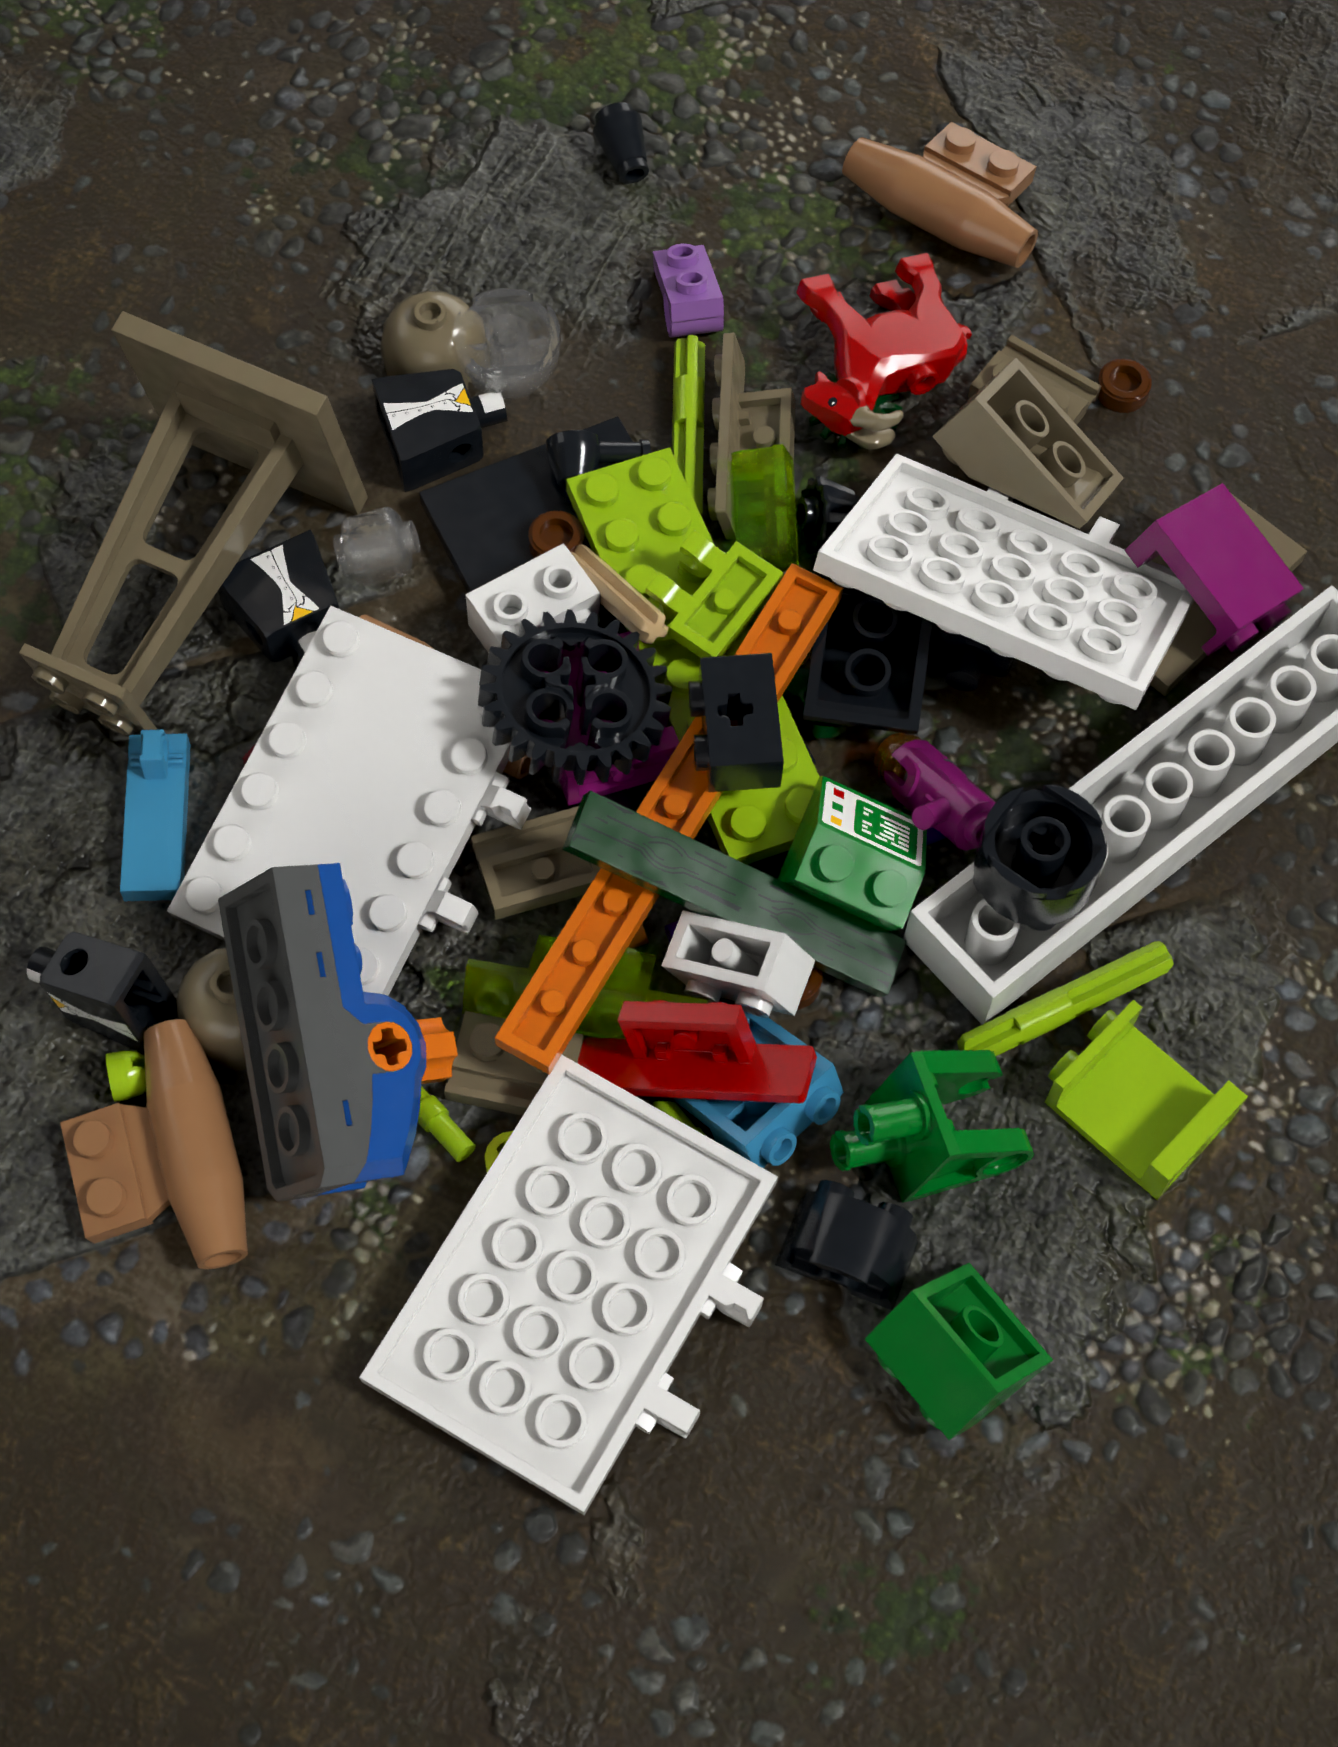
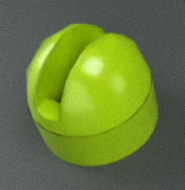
M125 1050L106 1054L107 1073L114 1102L133 1099L146 1092L144 1055L137 1051Z

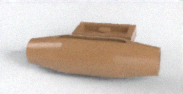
M950 122L925 146L923 157L861 137L852 145L845 158L842 169L844 176L889 212L960 250L1019 268L1025 263L1037 241L1038 230L1008 207L1033 182L1037 166L1018 157L1015 153L974 134L970 129Z
M174 1019L160 1022L149 1027L143 1034L147 1107L124 1105L118 1102L60 1122L84 1235L87 1240L95 1244L151 1225L153 1220L171 1204L198 1268L217 1269L243 1260L248 1255L243 1177L222 1091L204 1049L187 1021L184 1019Z

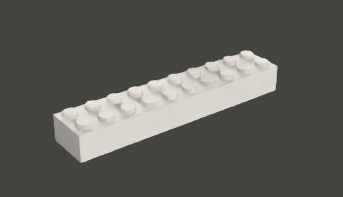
M1331 585L1069 788V790L1085 798L1096 809L1102 821L1101 829L1104 834L1105 843L1107 842V855L1089 900L1078 913L1063 922L1057 923L1052 929L1046 931L1034 930L1028 925L1009 920L996 912L976 890L973 884L974 862L910 911L903 938L907 940L906 945L981 1024L993 1019L1338 742V590Z

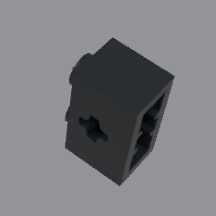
M772 653L700 658L699 680L688 681V694L691 717L702 716L703 734L693 736L696 771L707 770L709 792L781 787L784 758ZM730 720H738V726H731Z

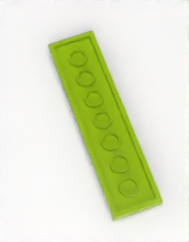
M670 447L566 479V492L579 521L583 525L591 550L647 600L650 596L646 594V587L659 571L690 595H693L706 578L697 577L679 566V561L685 555L680 551V545L693 529L712 543L713 541ZM665 619L664 624L668 626L672 620ZM747 626L724 656H733L751 626ZM667 631L664 638L657 637L652 644L644 643L639 639V650L654 647L656 655L653 666L659 665L666 666L667 668L664 684L672 686L668 705L671 707L667 726L674 727L680 742L695 718L690 715L688 681L699 680L700 657L669 637ZM783 695L777 703L784 758L781 787L723 791L707 817L722 853L746 865L790 850L819 779V774Z

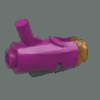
M895 733L886 738L875 753L874 764L878 769L879 778L891 788L896 800L912 812L913 824L921 830L931 827L937 829L956 847L965 851L978 848L987 816L996 802L968 779L955 762L949 760L927 740H922L916 735Z

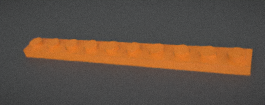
M793 563L789 566L734 654L772 653L777 703L840 602L843 590L842 587ZM702 716L694 718L636 811L692 839L696 837L723 791L709 792L707 770L696 771L693 736L703 734ZM730 720L731 726H738V720ZM600 868L496 1034V1046L550 1075L659 895Z

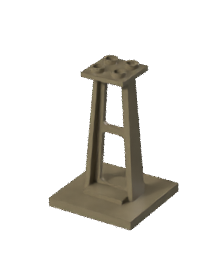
M122 311L111 331L156 410L159 421L52 653L48 654L24 643L19 654L33 669L32 679L51 691L49 699L52 702L75 714H80L83 708L100 715L98 721L118 734L129 737L132 730L140 734L141 730H157L140 705L288 486L356 515H359L368 499V495L328 396ZM191 445L251 471L198 554L190 560H183L148 545L146 538ZM144 564L176 578L178 584L120 673L107 674L87 664L88 654L133 566Z

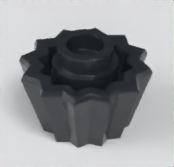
M822 476L808 479L806 489L801 490V498L797 501L794 511L795 526L800 532V544L806 546L807 553L813 554L818 552L857 504L859 496L855 495L854 490Z

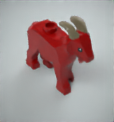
M928 253L901 258L896 267V274L904 282L912 286L914 293L909 288L902 289L896 279L877 283L872 287L869 295L870 298L879 306L888 309L889 312L876 314L867 319L844 300L840 291L837 292L829 274L801 279L796 291L800 299L810 306L812 314L820 321L826 323L832 332L834 339V370L838 380L837 382H832L821 371L815 374V384L805 387L802 392L801 405L832 432L843 435L860 447L868 450L879 449L892 443L895 438V431L890 428L897 425L904 417L901 410L886 414L874 413L873 410L879 395L911 391L914 395L927 393L937 384L944 383L951 375L955 366L962 362L967 354V339H970L972 333L967 326L957 323L951 312L945 307L941 298L942 285L935 273L933 261Z

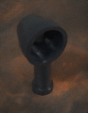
M584 430L558 432L546 440V455L558 485L565 489L566 479L597 470L599 464H616L651 453L650 441L648 439H640L639 442L601 441L597 434Z

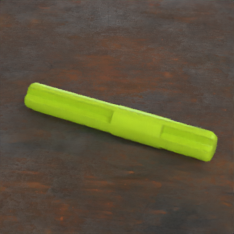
M688 335L687 338H679L674 343L672 452L702 516L705 344L698 341L696 335Z
M1154 941L962 1034L957 1041L958 1049L994 1051L995 1056H998L1166 974L1174 965L1172 956L1161 941Z

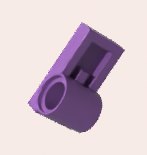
M676 244L667 250L653 251L654 272L663 296L664 315L669 337L674 338L723 331V295L704 245Z

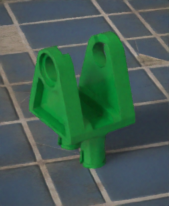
M921 1050L910 1052L869 1097L865 1104L859 1105V1108L855 1109L853 1117L855 1129L836 1131L831 1136L830 1141L832 1159L836 1167L841 1171L886 1162L902 1203L1009 1172L1030 1161L1035 1154L1025 1129L956 1130L953 1121L947 1119L942 1105L985 1092L990 1089L988 1083L990 1079L1003 1076L995 1053L990 1050Z

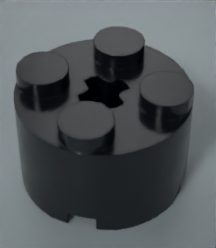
M1044 785L1043 789L1023 791L1024 787L1012 790L1001 797L987 816L974 860L973 884L986 902L1005 918L1028 925L1030 928L1038 931L1052 929L1057 923L1071 918L1084 907L1091 896L1107 855V842L1105 843L1104 834L1101 829L1102 821L1096 809L1079 794L1058 785Z

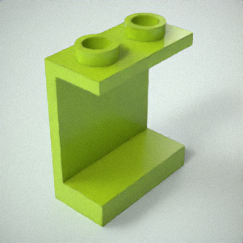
M1132 1000L1119 1015L1110 1009L1096 1022L1087 1035L1092 1042L1080 1055L1071 1049L1057 1062L1048 1074V1078L1053 1081V1085L1044 1103L1153 1198L1158 1200L1233 1120L1248 1096L1229 1080L1216 1094H1213L1134 1027L1143 1007L1135 1000Z

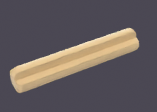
M578 545L575 552H571L600 592V603L632 633L637 631L640 634L639 639L647 644H652L657 637H665L668 626L664 624L665 615L586 545Z

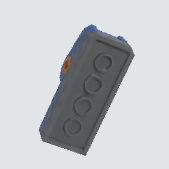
M340 863L271 867L218 898L267 1189L276 1202L360 1190L365 1188L368 1181L402 1176L405 1173L416 1135L420 1110L421 1084L441 1082L452 1077V1064L458 1056L454 1031H449L445 1028L441 1017L415 1020L404 1005L387 995L363 992L360 977L362 956L358 946L354 943L351 927L353 925L352 900L346 881L342 877Z

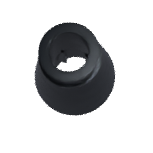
M617 102L605 106L595 116L594 136L619 175L621 182L625 184L639 182L649 174L641 115L633 110L631 104L626 102Z

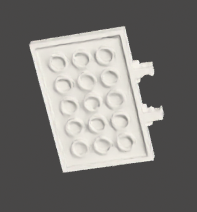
M897 453L818 551L813 571L831 578L836 584L846 588H855L882 600L887 606L895 610L908 611L935 623L940 629L948 633L961 634L989 646L992 651L1001 656L1014 657L1042 669L1048 676L1054 679L1072 682L1097 693L1103 700L1109 703L1122 704L1134 710L1139 706L1194 602L1192 596L1170 568L1153 561H1149L1137 568L1124 551L1125 549L1111 544L1120 524L1099 516L1091 531L1087 534L1012 502V497L991 487L987 491Z
M330 605L169 905L167 912L172 917L225 941L218 898L271 867L340 863L342 877L346 881L352 900L353 925L351 927L354 943L358 946L362 956L360 977L363 992L385 994L387 996L390 994L422 929L433 932L439 921L465 934H469L479 914L476 907L448 893L452 885L448 878L475 825L482 826L487 815L521 830L531 811V807L527 805L528 800L506 789L510 780L502 775V772L509 761L511 742L494 746L492 743L494 727H483L482 725L484 707L478 706L481 669Z
M561 1055L359 1378L362 1383L582 1515H585L635 1427L650 1434L657 1422L686 1439L700 1416L699 1409L668 1392L674 1378L668 1375L667 1372L700 1315L709 1320L715 1308H717L723 1314L750 1327L760 1311L764 1298L737 1283L743 1271L733 1265L731 1261L775 1187L778 1176Z

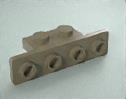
M735 332L723 334L722 354H716L714 358L715 377L721 390L720 397L713 398L712 416L715 429L719 432L718 442L711 443L710 463L712 472L716 476V488H709L707 496L710 518L712 521H719L726 540L738 538L740 495L793 490L796 399L792 387L744 393L745 360Z

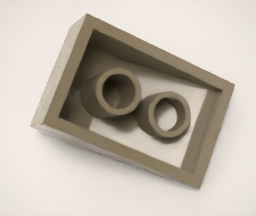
M1014 358L977 391L932 436L942 447V451L947 459L959 466L969 478L1079 529L1090 520L1124 479L1017 358Z

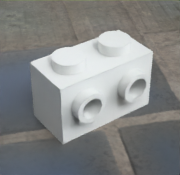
M564 543L465 594L468 625L488 653L491 646L501 648L504 631H509L519 636L521 620L527 619L537 628H540L543 612L548 611L556 623H564L567 609L573 610L577 623H585L591 612L597 613L598 624L600 623V592Z
M683 910L661 966L686 985L684 993L693 999L707 1004L719 1002L720 998L736 1001L735 1004L741 1005L743 1011L749 1014L769 1018L771 1011L795 1016L815 959L785 933Z

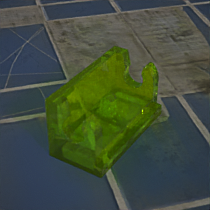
M783 444L731 453L736 541L776 568L789 567L791 563L799 566L792 456Z

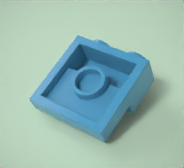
M744 1011L756 1044L806 1045L770 1018L758 1017ZM815 1051L817 1060L807 1098L803 1103L692 1098L671 1099L710 1128L716 1142L764 1168L768 1163L773 1166H779L786 1162L796 1148V1137L812 1122L822 1125L831 1120L839 1109L840 1096L844 1092L834 1064Z

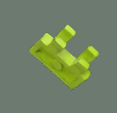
M693 529L680 545V551L685 555L679 561V566L697 577L706 578L693 595H690L659 571L646 587V594L650 596L648 601L665 615V619L672 620L668 625L669 637L700 658L724 656L771 597L783 578V572L737 541L725 553L705 536Z

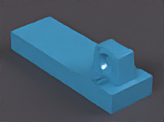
M163 729L141 730L140 735H129L120 893L124 901L173 900L185 877L191 748L187 733L166 734Z

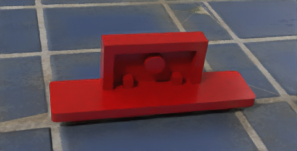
M653 1000L651 1002L624 1001L618 1017V1023L626 1039L588 1037L583 1041L577 1062L634 1096L800 1104L807 1098L817 1055L814 1048L807 1045L756 1044L741 1005L723 1002L705 1004Z

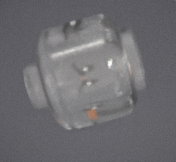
M382 507L344 519L340 534L334 535L333 538L336 558L342 573L346 578L353 576L363 586L375 585L409 574L413 562L412 554L420 552V541L412 520L403 522L400 515L391 507Z

